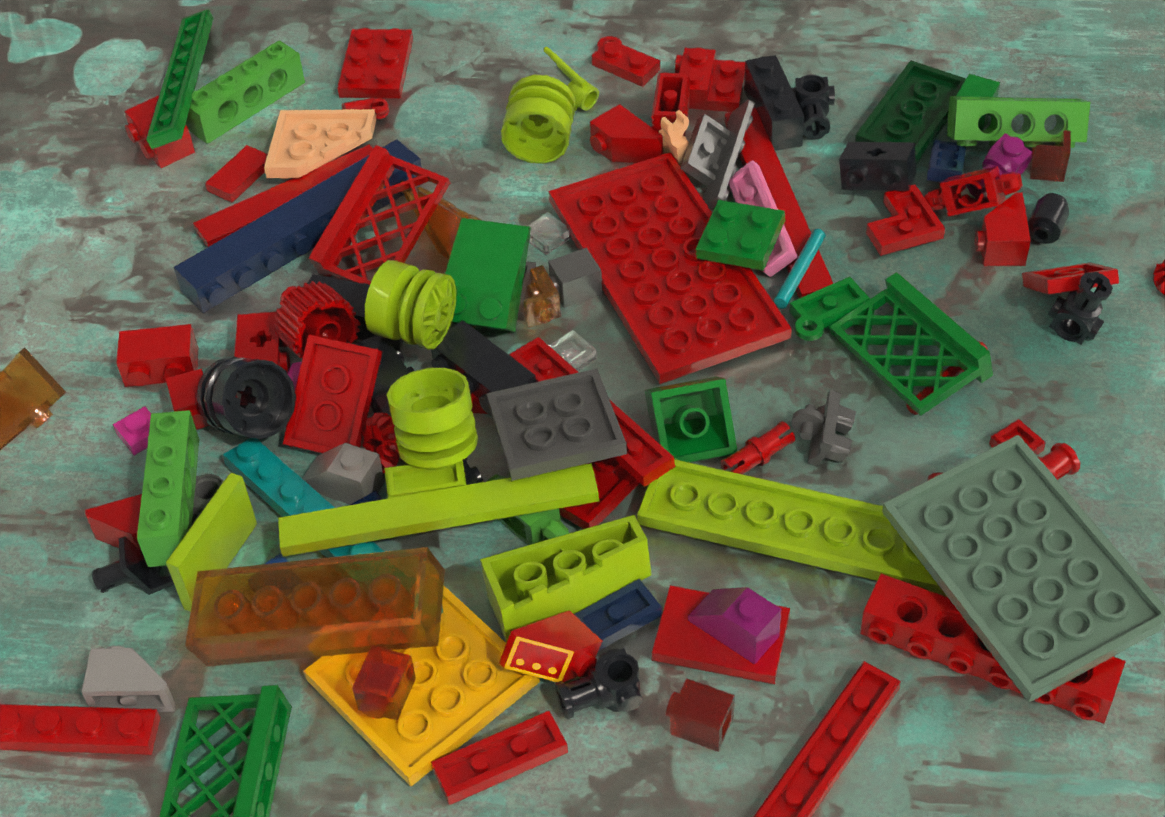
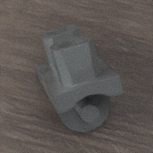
M830 390L827 395L826 404L817 409L815 405L808 404L805 406V409L797 410L793 414L791 422L793 429L801 434L800 437L803 440L811 439L807 461L809 464L818 466L824 457L842 463L851 450L852 440L835 434V431L847 435L855 421L856 411L839 405L841 396L839 392Z

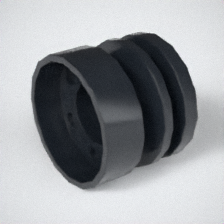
M231 356L217 360L205 370L198 384L196 398L199 411L208 425L223 433L263 439L277 434L287 425L294 413L296 394L293 381L285 369L274 362ZM236 393L241 394V399L236 398Z

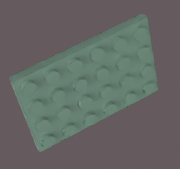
M1019 435L883 503L882 513L1029 703L1165 628V605Z

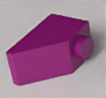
M748 587L713 589L688 616V621L753 664H756L780 635L781 608Z

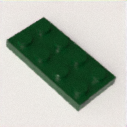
M910 60L855 134V142H915L917 163L947 121L950 96L958 94L966 78Z

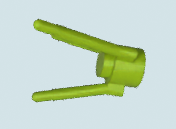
M544 47V52L572 80L568 87L575 96V111L578 107L585 111L591 109L598 100L599 90L579 76L549 47Z

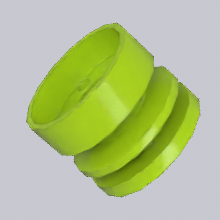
M548 75L524 77L512 86L501 128L502 142L508 152L520 160L540 164L555 161L565 154L570 142L571 125L576 109L575 96L570 88L559 79Z
M387 260L373 276L365 302L367 329L377 336L392 340L402 338L406 344L418 345L420 348L427 350L435 349L444 339L453 320L457 293L454 279L448 274L435 273L429 269L419 271L414 265Z
M426 368L404 375L390 386L387 398L392 421L395 425L394 433L400 458L407 464L419 468H440L453 465L467 458L475 450L478 443V435L475 428V418L471 411L473 406L469 384L464 375L448 368Z

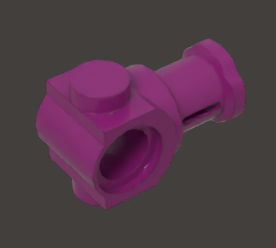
M1005 133L991 147L982 162V167L987 169L998 166L1000 175L1009 172H1017L1022 175L1033 155L1029 149L1024 147V143L1020 138L1010 137ZM967 184L966 186L970 194L976 199H979L980 194L986 190L985 186L982 189H978L973 184Z

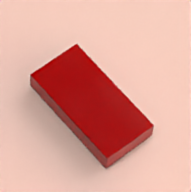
M246 145L205 182L207 192L233 203L265 173L264 166L268 154Z

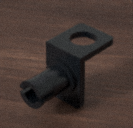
M125 536L118 539L119 560L104 567L96 568L92 572L94 584L98 590H101V593L108 592L110 589L129 581L136 583L148 595L174 585L171 575L168 577L160 576L162 566L148 567L143 553Z

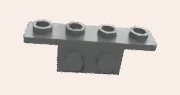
M750 99L731 113L726 128L705 113L696 121L680 169L707 186L703 200L710 210L716 206L718 200L726 201L728 197V183L737 170L735 162L745 145L743 140L745 131L753 120L751 113L754 102Z

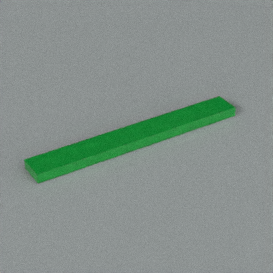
M207 9L182 18L146 139L151 149L182 139L192 102V93L195 91L214 19Z

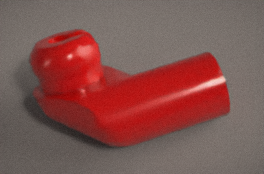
M369 98L342 103V110L375 109L376 120L378 121L384 119L389 114V104L383 98Z

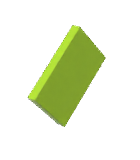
M233 473L227 476L166 561L183 609L195 614L257 525L242 476Z

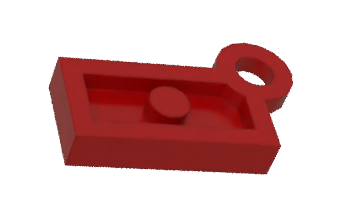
M614 36L600 39L598 41V50L592 55L593 66L641 87L646 85L660 71V60L623 45L621 40Z

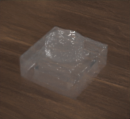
M549 212L528 225L531 227L529 243L545 255H548L571 239L568 227Z
M574 330L549 345L577 371H580L597 359L596 349Z

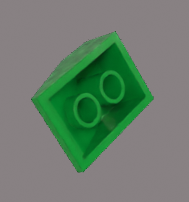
M461 218L445 274L450 275L454 279L457 290L456 306L451 324H458L463 320L472 327L516 332L531 227Z

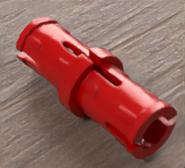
M781 421L760 437H751L745 442V447L720 461L721 468L726 470L737 464V467L729 472L745 474L757 465L764 466L770 462V456L787 445L794 443L795 435L791 432L779 439L781 434L790 429L787 423Z

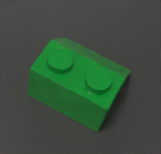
M714 376L644 390L654 439L672 454L674 459L694 462L731 455L738 451L725 378Z

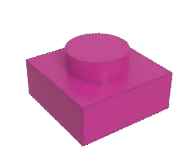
M145 406L113 424L116 434L133 455L147 449L151 413Z

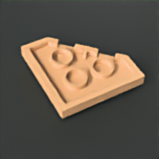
M375 109L280 110L264 166L266 178H300L371 140L376 124Z

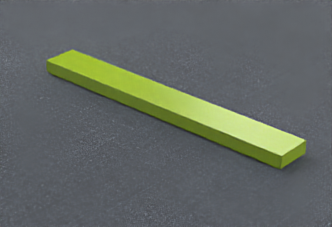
M592 463L513 481L510 477L278 518L280 550L284 557L599 502V493Z

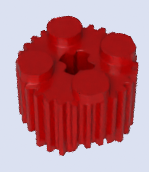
M311 281L310 285L304 283L303 287L299 285L297 287L290 286L281 294V308H277L276 311L279 314L275 316L277 320L274 323L276 326L275 333L299 358L303 359L308 334L350 344L355 339H358L356 333L360 332L358 326L361 324L354 317L356 315L353 311L354 308L327 284H322L321 282L316 284L314 281Z

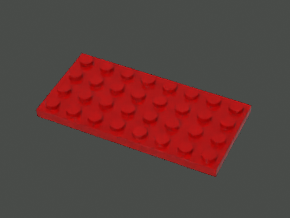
M671 152L548 191L551 205L578 250L587 248L600 267L604 293L659 384L791 339L792 335L791 326L751 268L697 259L696 247L708 224L712 211L685 172L680 169L681 166Z

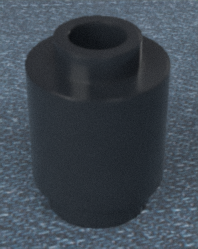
M1048 193L1037 200L1028 220L1029 233L1033 240L1049 244L1059 239L1069 216L1068 202L1063 196L1056 193Z

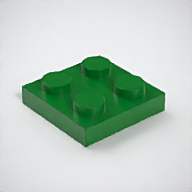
M718 200L696 247L697 259L764 271L785 223V211Z

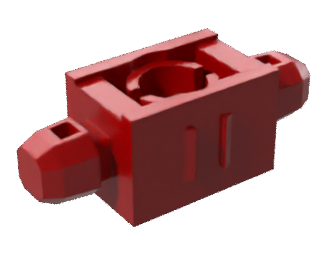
M998 166L948 177L940 183L941 188L929 191L924 195V198L933 210H940L946 207L949 217L998 206L1006 199L1005 195L1017 192L1023 187L1020 173L1009 172L1000 175ZM967 184H973L978 189H982L984 186L986 188L980 194L979 199L971 198L968 194L961 196V192L966 189Z

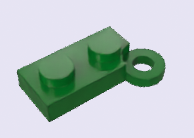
M847 277L790 302L789 313L796 320L795 333L800 339L806 341L817 340L823 335L824 328L834 324L870 300V298L851 277ZM805 326L812 331L805 330L803 327Z

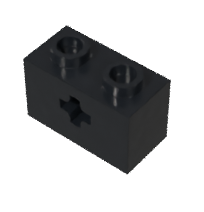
M848 142L839 159L841 189L909 191L916 176L915 142Z

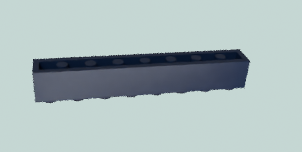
M396 139L383 147L388 150L391 156L422 168L421 159L399 140ZM369 155L176 265L174 271L181 292L202 313H205L312 250ZM395 168L389 178L390 186L409 180L407 173ZM412 188L393 194L394 199L396 200L410 192ZM389 196L374 203L372 207L373 213L391 203Z

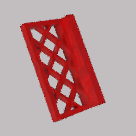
M375 145L308 259L321 275L326 277L333 275L342 280L370 285L371 281L368 280L366 271L380 267L387 260L405 263L450 185L449 178L393 157L387 149ZM395 168L407 173L409 180L390 186L389 178ZM426 182L437 184L432 194L419 198L416 186ZM412 188L415 200L396 206L393 194ZM389 196L392 208L374 214L372 210L374 203ZM418 208L420 215L416 222L403 226L399 214ZM395 216L398 228L380 235L377 222ZM372 225L375 237L357 243L355 236L359 229ZM401 236L403 245L400 250L386 255L383 243ZM378 245L382 257L363 263L360 251ZM355 253L358 266L347 270L337 267L343 257Z

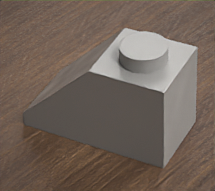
M343 443L318 455L302 478L320 495L349 505L373 501L385 483L379 454L347 443Z
M109 646L107 648H94L90 650L82 687V694L89 707L157 709L158 712H175L176 704L167 683L133 648Z

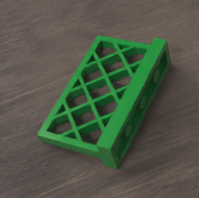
M897 272L885 279L886 289L829 326L834 337L920 416L974 379L983 383L993 376L990 351ZM885 303L894 308L893 315H874L875 310ZM853 325H865L864 335H848L845 330ZM872 325H891L890 335H871ZM897 326H914L916 328V335H896ZM888 345L886 355H870L868 353V346ZM894 345H914L912 356L893 355ZM920 345L937 346L940 349L939 356H919ZM891 365L910 366L909 376H893L890 373ZM917 366H937L936 376H916ZM943 366H960L964 370V372L956 377H942ZM914 386L934 387L933 393L921 401L913 394Z
M278 685L262 686L260 694L188 698L159 817H189L209 800L218 809L210 817H231L230 814L232 813V817L270 816L292 706ZM256 708L254 717L240 729L232 721L244 709ZM216 710L220 714L203 729L199 730L196 727L199 711ZM228 723L235 733L217 748H214L208 741V738ZM243 741L247 745L246 755L231 767L223 757ZM204 743L211 753L190 768L187 765L189 754ZM219 761L227 771L206 787L198 777ZM235 779L239 784L237 794L221 806L214 796ZM195 781L202 791L181 808L177 803L179 793Z

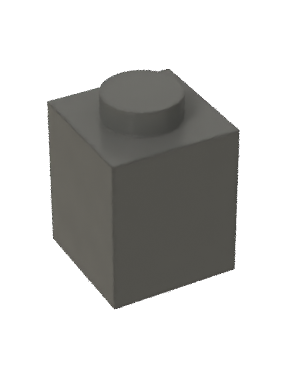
M587 248L548 261L549 276L546 277L547 288L552 297H558L564 308L602 295L601 269Z

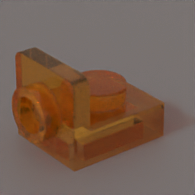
M541 265L530 269L531 284L527 285L529 298L524 300V311L528 327H533L561 317L559 292L544 266Z

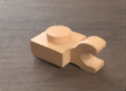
M678 110L676 111L677 117L673 124L666 117L661 119L660 125L662 129L658 132L663 135V154L671 152L681 166L689 144L683 135L688 128L689 119Z

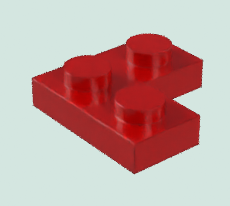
M916 184L911 185L909 191L884 192L883 203L892 217L867 223L866 234L880 256L944 239L945 227Z

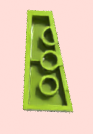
M635 515L480 559L487 596L506 643L512 630L569 610L575 614L638 579L643 580L652 575L647 537Z

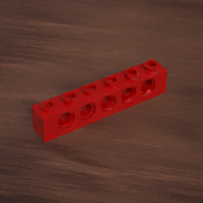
M880 574L863 611L860 634L869 637L876 643L889 644L908 651L914 657L929 659L946 665L957 673L970 674L989 681L1000 689H1010L1021 693L993 655L984 650L987 647L948 597ZM943 634H948V635H951V636H953V637H947V636H944ZM1113 656L1073 678L1072 680H1075L1077 683L1068 681L1035 699V701L1045 705L1051 704L1073 712L1077 717L1084 720H1094L1105 724L1126 661Z

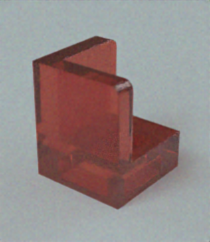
M1063 130L1060 146L1036 145L1032 147L1031 152L1033 156L1030 161V179L1064 182L1071 152V130Z

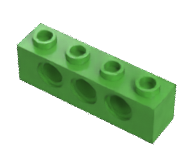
M279 40L225 74L220 75L207 85L194 91L186 121L189 131L206 144H209L304 84L305 79L299 53Z
M950 96L947 136L957 140L956 144L959 146H976L977 140L989 141V145L993 146L1006 133L1010 137L1020 138L1025 147H1042L1043 142H1055V147L1074 148L1075 142H1087L1090 102L1081 98ZM989 113L991 116L990 126L985 130H980L978 127L980 117ZM1022 114L1024 117L1022 127L1013 131L1011 128L1012 119L1016 115ZM1055 115L1057 120L1055 127L1050 131H1046L1044 128L1045 120L1049 116Z
M190 410L151 413L137 541L148 567L167 566L166 561L192 526L200 439Z

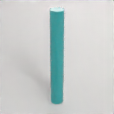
M814 229L773 301L778 308L785 309L826 237L823 230Z

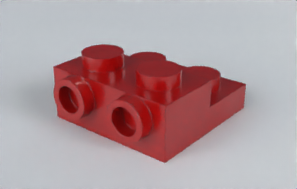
M685 47L683 55L676 56L675 73H683L690 76L689 109L733 112L740 106L744 88L745 62L716 60V50L699 47Z

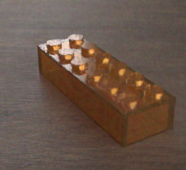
M424 547L198 571L185 647L208 667L438 646L445 569L430 549Z

